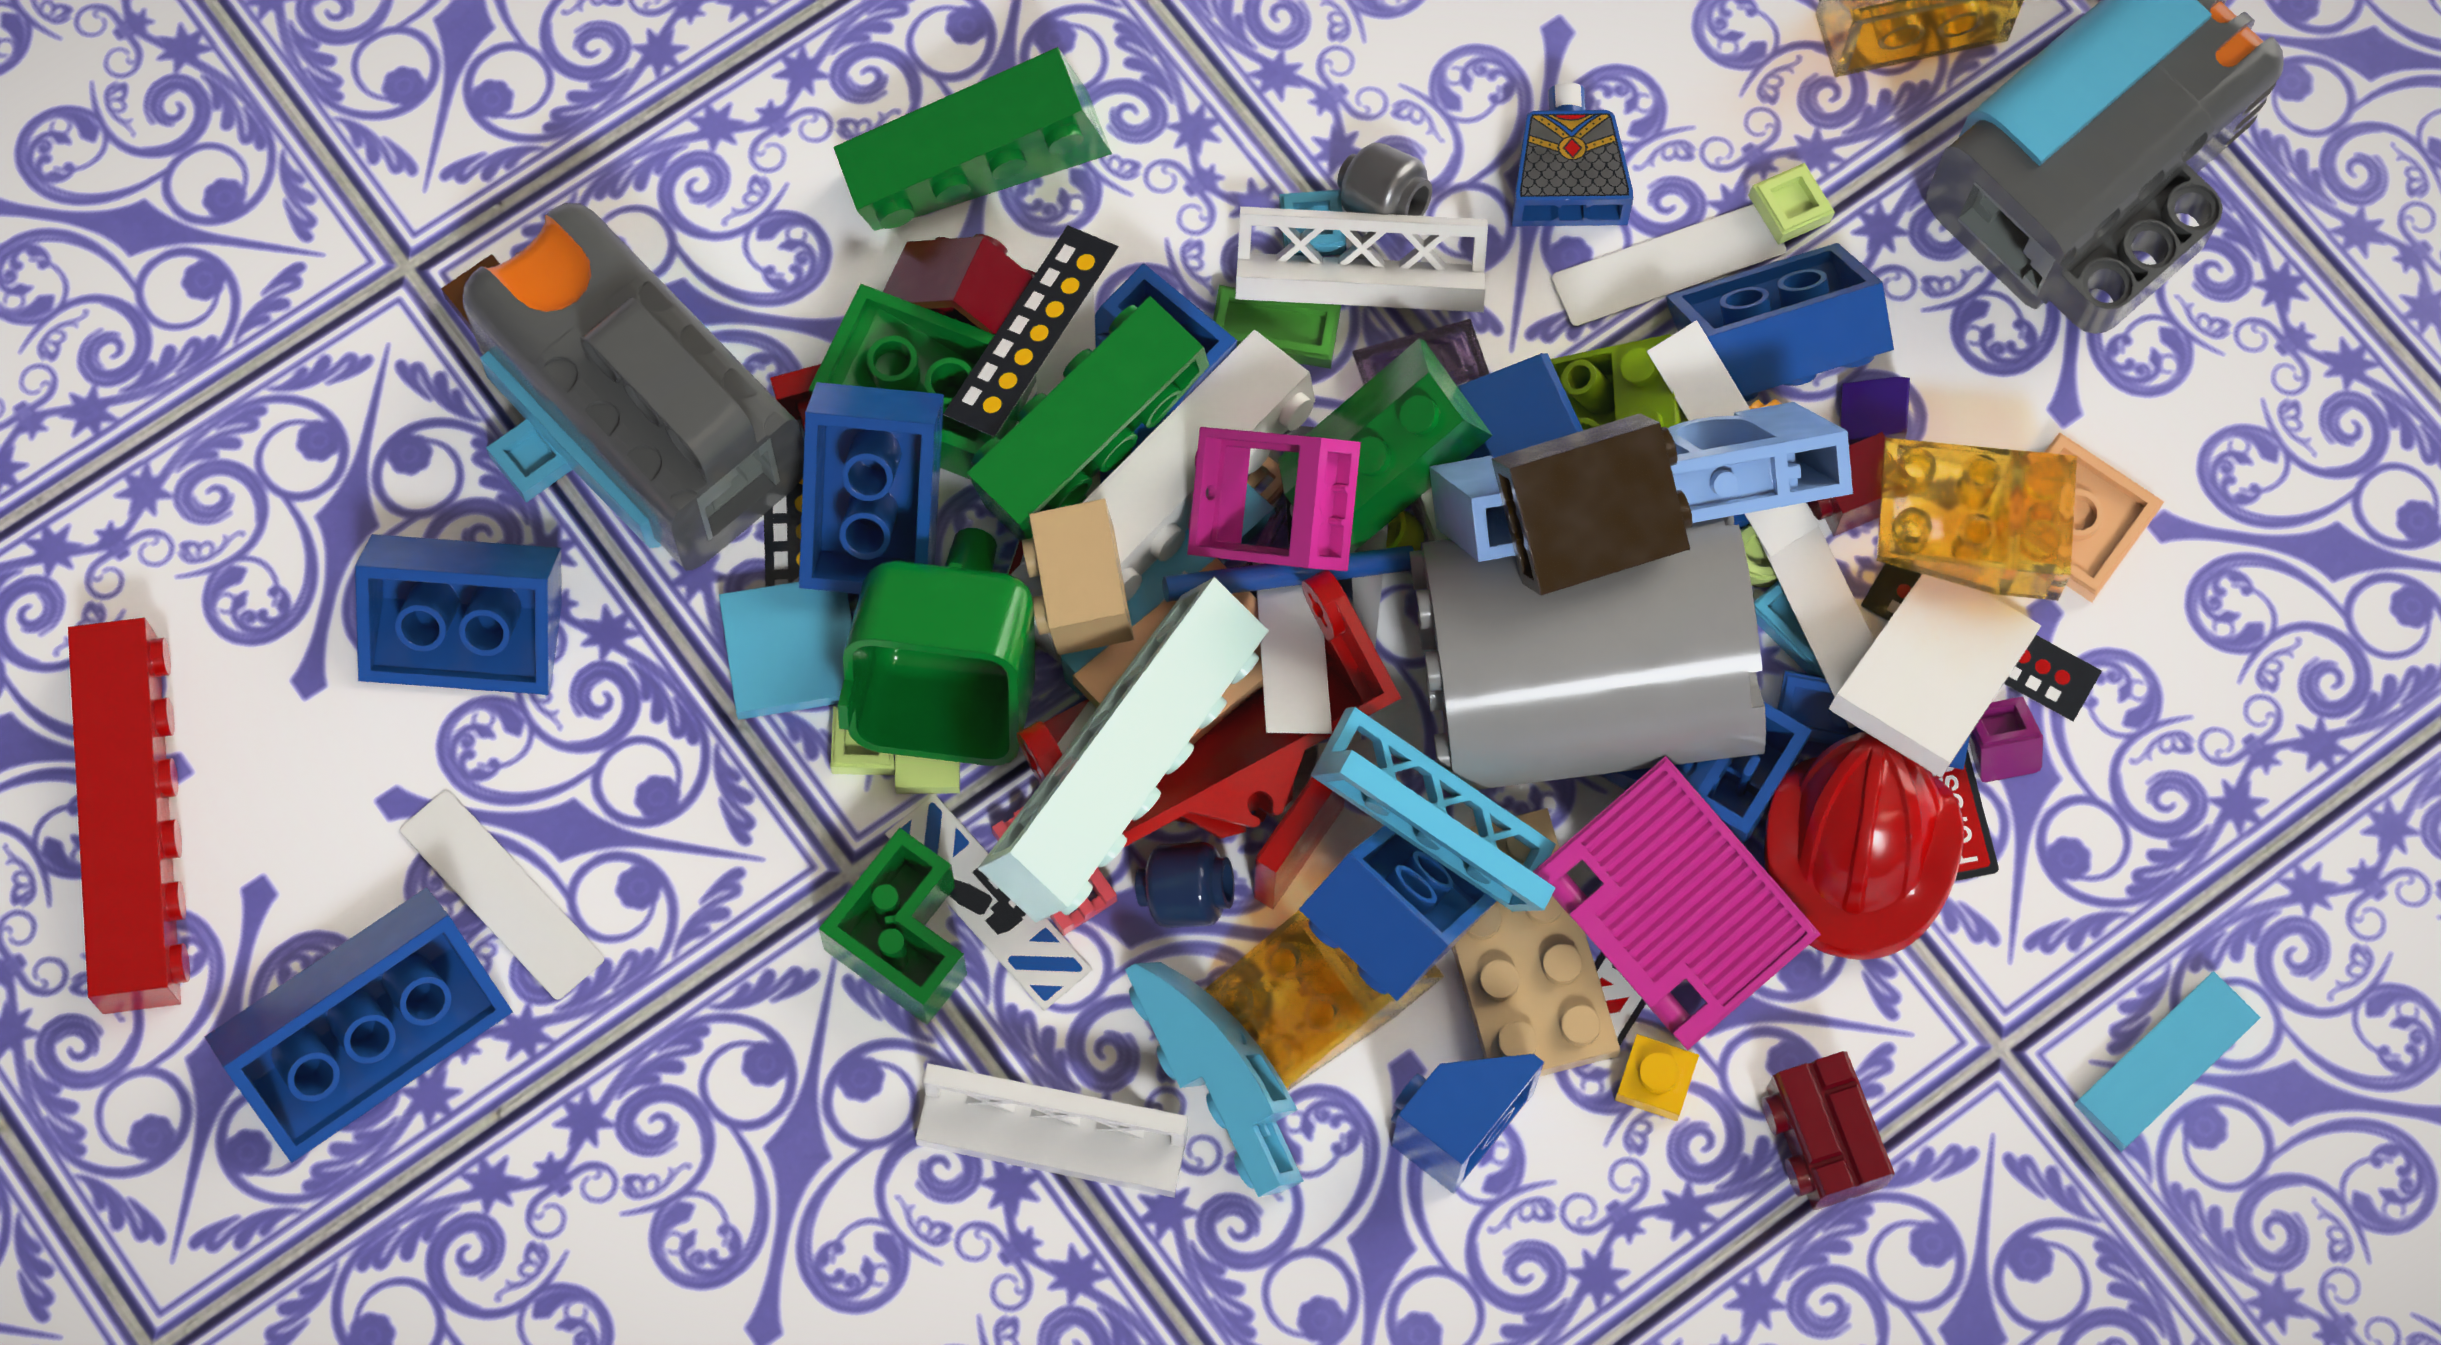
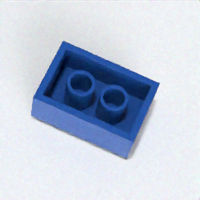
M816 382L805 412L799 588L860 594L863 581L869 571L881 563L905 561L935 565L944 394Z

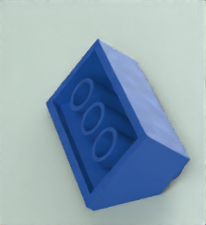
M426 887L204 1037L222 1067L289 1161L293 1163L513 1013V1011L448 913Z

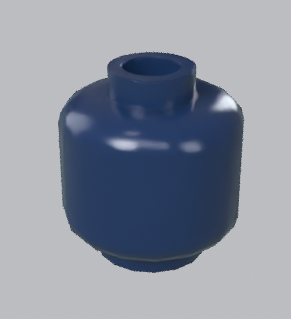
M1206 842L1161 844L1156 846L1150 853L1146 868L1137 869L1135 876L1137 902L1140 907L1148 906L1152 918L1159 926L1166 928L1211 926L1219 920L1223 909H1230L1233 905L1235 883L1231 861L1228 857H1221L1216 847Z

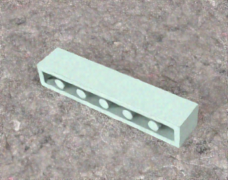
M1215 577L1181 595L978 869L1035 923L1059 911L1064 915H1068L1076 910L1093 889V885L1088 879L1096 868L1107 865L1125 846L1127 838L1122 833L1130 821L1141 818L1159 799L1161 791L1156 786L1165 773L1168 775L1178 769L1191 755L1194 745L1189 740L1198 728H1205L1222 712L1227 704V701L1222 697L1225 690L1230 684H1236L1243 679L1256 665L1259 656L1254 651L1269 630Z

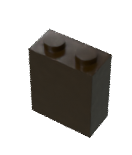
M1641 413L1491 459L1522 584L1541 596L1690 550L1686 529L1692 527V513L1685 494L1681 490H1676L1671 466L1676 465L1678 461L1673 437L1667 427H1661L1660 422Z

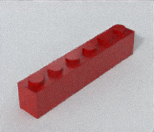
M145 617L68 627L88 998L102 1014L182 1004L180 983L189 982L190 963L186 945L184 943L178 944L176 921L185 920L186 900L181 881L174 882L173 859L182 857V837L177 819L170 820L169 797L178 796L179 786L175 762L173 758L166 759L165 737L173 736L175 732L171 701L168 697H162L161 676H169L171 673L168 643L165 637H157Z

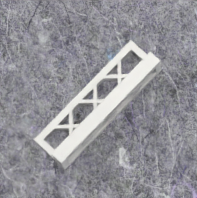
M1240 206L1235 299L1484 312L1488 219ZM1252 226L1278 227L1292 241L1277 254L1250 253ZM1295 228H1306V230L1300 234ZM1325 229L1340 230L1354 245L1337 258L1322 257L1309 242ZM1357 231L1368 233L1362 237ZM1386 233H1401L1415 248L1400 261L1384 260L1371 245ZM1418 234L1430 236L1423 240ZM1448 236L1474 237L1472 265L1445 263L1433 248ZM1301 250L1305 256H1299L1294 254ZM1362 253L1367 259L1356 258ZM1424 256L1429 262L1417 261H1419Z
M927 1063L923 1080L926 1096L915 1139L918 1146L1175 1198L1188 1136V1116Z

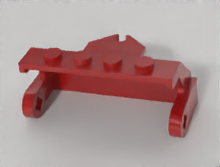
M1323 570L1302 581V589L1306 601L1324 634L1333 733L1346 708L1356 707L1370 716L1401 699V696L1347 595L1334 575L1329 570ZM1262 687L1194 743L1193 752L1178 769L1168 775L1165 773L1156 786L1161 791L1157 802L1141 818L1135 821L1131 820L1122 834L1127 838L1124 847L1172 821L1198 826L1219 839L1245 833L1246 826L1251 828L1258 827L1265 820L1267 814L1272 818L1280 815L1284 807L1293 800L1294 779L1305 750L1331 737L1332 734L1266 733L1264 691ZM1088 699L1045 722L1038 721L1017 732L1019 745L1039 784L1043 782L1063 755L1057 744L1089 702Z

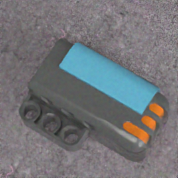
M2101 0L1967 117L1959 138L1944 150L1928 188L1926 199L1932 213L1965 248L2025 305L2038 309L2043 303L2047 304L2051 301L2075 326L2085 332L2097 334L2111 330L2203 249L2221 219L2223 207L2220 197L2197 173L2254 123L2258 113L2265 105L2267 97L2273 91L2276 81L2282 75L2284 66L2283 50L2274 37H2270L2263 41L2251 29L2254 26L2255 19L2244 11L2236 16L2225 5L2227 0ZM2184 213L2190 215L2197 221L2199 226L2193 227L2184 224L2176 214ZM2132 251L2148 253L2153 257L2156 264L2142 263L2135 257ZM2096 288L2105 291L2110 295L2113 302L2104 303L2098 301L2091 295L2089 289Z

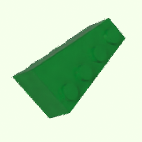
M1058 47L833 147L855 208L874 231L883 228H897L914 218L1112 154L1087 89Z
M1151 296L1139 307L1130 305L1113 320L1108 330L1110 335L1093 351L1085 349L1077 354L1066 366L1063 372L1064 379L1048 395L1039 393L1029 400L1018 414L1017 420L1019 423L1002 439L994 437L987 441L974 455L971 462L973 467L967 472L968 477L984 506L1021 543L1024 539L1033 538L1029 514L1082 503L1087 498L1086 493L1092 485V478L1099 470L1101 472H1107L1111 469L1115 470L1132 453L1131 450L1138 438L1134 431L1140 424L1143 423L1147 428L1155 427L1210 366L1204 347Z

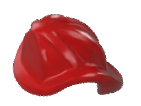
M1865 731L1859 732L1832 744L1818 757L1804 760L1788 771L1771 799L1766 819L1764 840L1766 872L1821 934L1809 946L1828 955L1847 959L1868 960L1882 958L1895 954L1918 940L1943 909L1953 888L1961 861L1964 842V820L1956 797L1947 785L1932 775V772Z

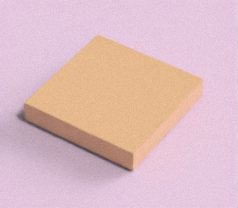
M2059 432L1991 524L1987 533L2093 603L2161 509L2164 501Z

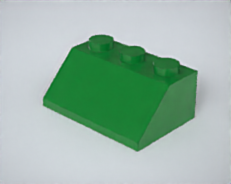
M1419 338L1305 436L1361 442L1350 553H1353L1432 487L1429 466L1463 461L1493 435L1426 342ZM1285 452L1278 458L1284 494L1294 507L1299 453Z

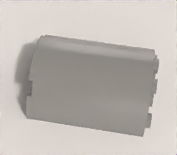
M1734 516L1693 523L1691 528L1686 529L1690 550L1542 596L1522 584L1516 556L1478 562L1450 539L1421 542V550L1410 551L1413 588L1417 590L1419 611L1417 615L1422 650H1435L1425 652L1426 683L1430 712L1443 710L1446 733L1434 734L1437 763L1476 790L1652 768L1665 756L1673 765L1764 754L1766 743L1765 704L1756 674L1757 671H1762L1759 634L1744 543L1739 524L1734 525Z

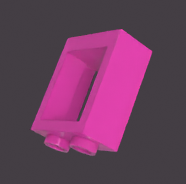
M1200 427L1198 449L1195 455L1196 470L1192 511L1188 523L1189 541L1187 555L1310 569L1348 571L1361 442ZM1251 448L1299 453L1289 549L1241 544ZM1207 487H1208L1209 493H1208V496L1206 497V490H1207Z

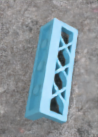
M1356 707L1346 708L1310 776L1512 912L1545 910L1555 887L1532 871L1550 857L1556 844ZM1356 730L1372 741L1378 767L1355 751L1346 750ZM1391 754L1402 762L1393 764ZM1412 768L1423 775L1428 801L1396 779L1395 772ZM1442 789L1451 794L1452 796L1444 798ZM1462 802L1473 809L1479 835L1449 816L1446 807ZM1492 823L1502 830L1494 832ZM1514 837L1529 847L1531 850L1524 864H1520L1499 850L1496 841Z

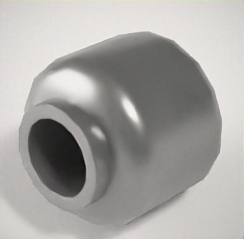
M1372 143L1362 148L1357 155L1352 154L1348 156L1338 173L1337 184L1341 188V203L1346 212L1423 216L1431 201L1432 184L1428 180L1424 164L1418 158L1386 144Z

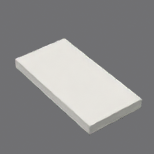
M1932 560L1841 687L1829 710L1942 778L2033 641L2041 625Z

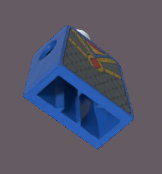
M1560 83L1552 86L1548 90L1549 111H1532L1527 113L1511 217L1512 227L1628 225L1634 196L1614 113L1609 110H1586L1585 89L1579 84Z

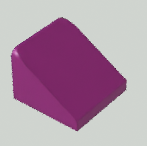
M2024 697L1991 702L1971 732L1969 739L1976 771L1981 781L1991 782L2040 771L2042 768L2043 735Z

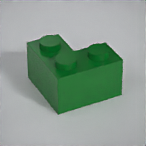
M899 827L819 928L822 944L827 953L926 1025L930 1023L967 976L964 953L925 926L955 888L952 865Z

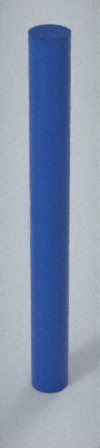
M1411 545L1353 552L1349 555L1348 571H1329L1337 580L1411 571L1409 552L1414 551ZM1259 564L1164 576L1162 580L1163 594L1166 602L1177 601L1181 595L1213 577L1231 594L1302 585V581L1323 571V569Z

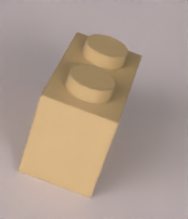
M1105 498L1029 514L1033 538L1022 540L1029 577L1040 576L1043 595L1033 597L1034 616L1039 635L1051 634L1058 655L1134 640L1114 526Z

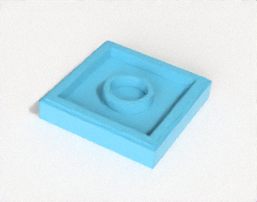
M799 582L719 594L738 720L838 704L844 682L843 654L852 624L848 593L799 588Z

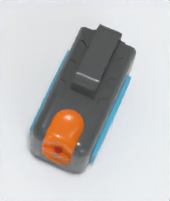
M564 203L545 214V223L542 230L522 251L517 252L514 257L498 266L490 268L479 267L465 283L462 295L463 306L479 350L482 353L480 359L487 378L520 414L529 420L566 460L575 473L649 548L663 546L686 571L694 570L713 558L789 494L803 478L804 445L797 420L608 225L588 207L581 203Z

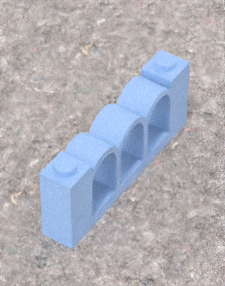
M1795 402L1734 412V416H1715L1690 420L1668 428L1673 437L1678 457L1677 464L1671 466L1676 490H1681L1685 494L1691 509L1693 523L1853 494L1847 430ZM1485 456L1429 466L1436 529L1478 562L1515 556L1491 460L1493 457Z

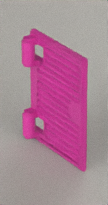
M1667 756L1662 758L1532 871L1555 887L1552 894L1554 899L1579 925L1687 1051L1821 935ZM1581 860L1603 883L1589 896H1586L1567 874ZM1685 979L1706 1002L1692 1015L1671 994V991Z

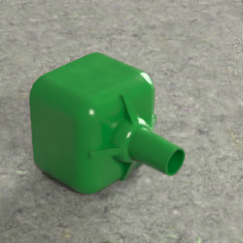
M978 528L959 530L954 536L945 566L892 561L879 564L867 574L862 584L843 654L844 682L838 701L839 729L848 730L849 735L857 744L868 750L880 753L985 766H1001L1010 763L1017 757L1020 748L1017 732L1024 729L1035 683L1034 599L1030 589L1021 579L1005 573L992 572L997 544L988 532Z

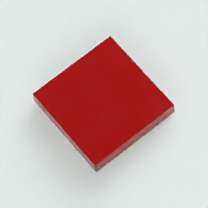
M1313 777L1310 778L1256 856L1254 898L1272 910L1344 808L1345 799Z

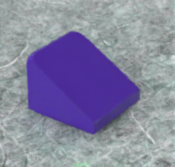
M1889 377L1842 384L1839 426L1847 430L1849 445L1883 432L1891 449H1901L1908 428L1910 378Z

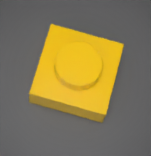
M1636 1034L1615 1101L1678 1121L1699 1055Z

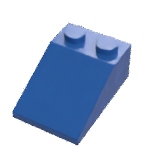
M1383 826L1350 851L1299 910L1309 919V927L1319 940L1329 947L1340 948L1359 965L1357 967L1358 973L1367 985L1381 994H1390L1398 1001L1495 904L1496 900L1386 826Z

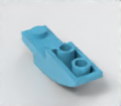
M1162 962L1135 963L1126 968L1125 971L1132 984L1129 988L1131 1002L1137 1013L1145 1021H1149L1160 1044L1157 1046V1056L1163 1070L1172 1080L1177 1081L1180 1088L1206 1085L1209 1091L1206 1095L1208 1109L1216 1123L1220 1127L1227 1129L1237 1151L1234 1155L1235 1166L1244 1183L1254 1189L1258 1197L1282 1193L1304 1182L1276 1122L1298 1109L1281 1077L1260 1046L1240 1022L1213 996L1176 970Z

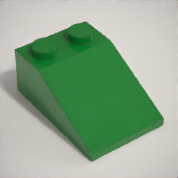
M860 284L810 385L809 394L812 396L816 382L944 394V413L995 334ZM1036 375L995 437L1002 439L1015 427L1018 421V414L1025 406L1036 383ZM943 415L940 468L970 479L967 472L973 467L971 462L974 455L987 441L994 437Z

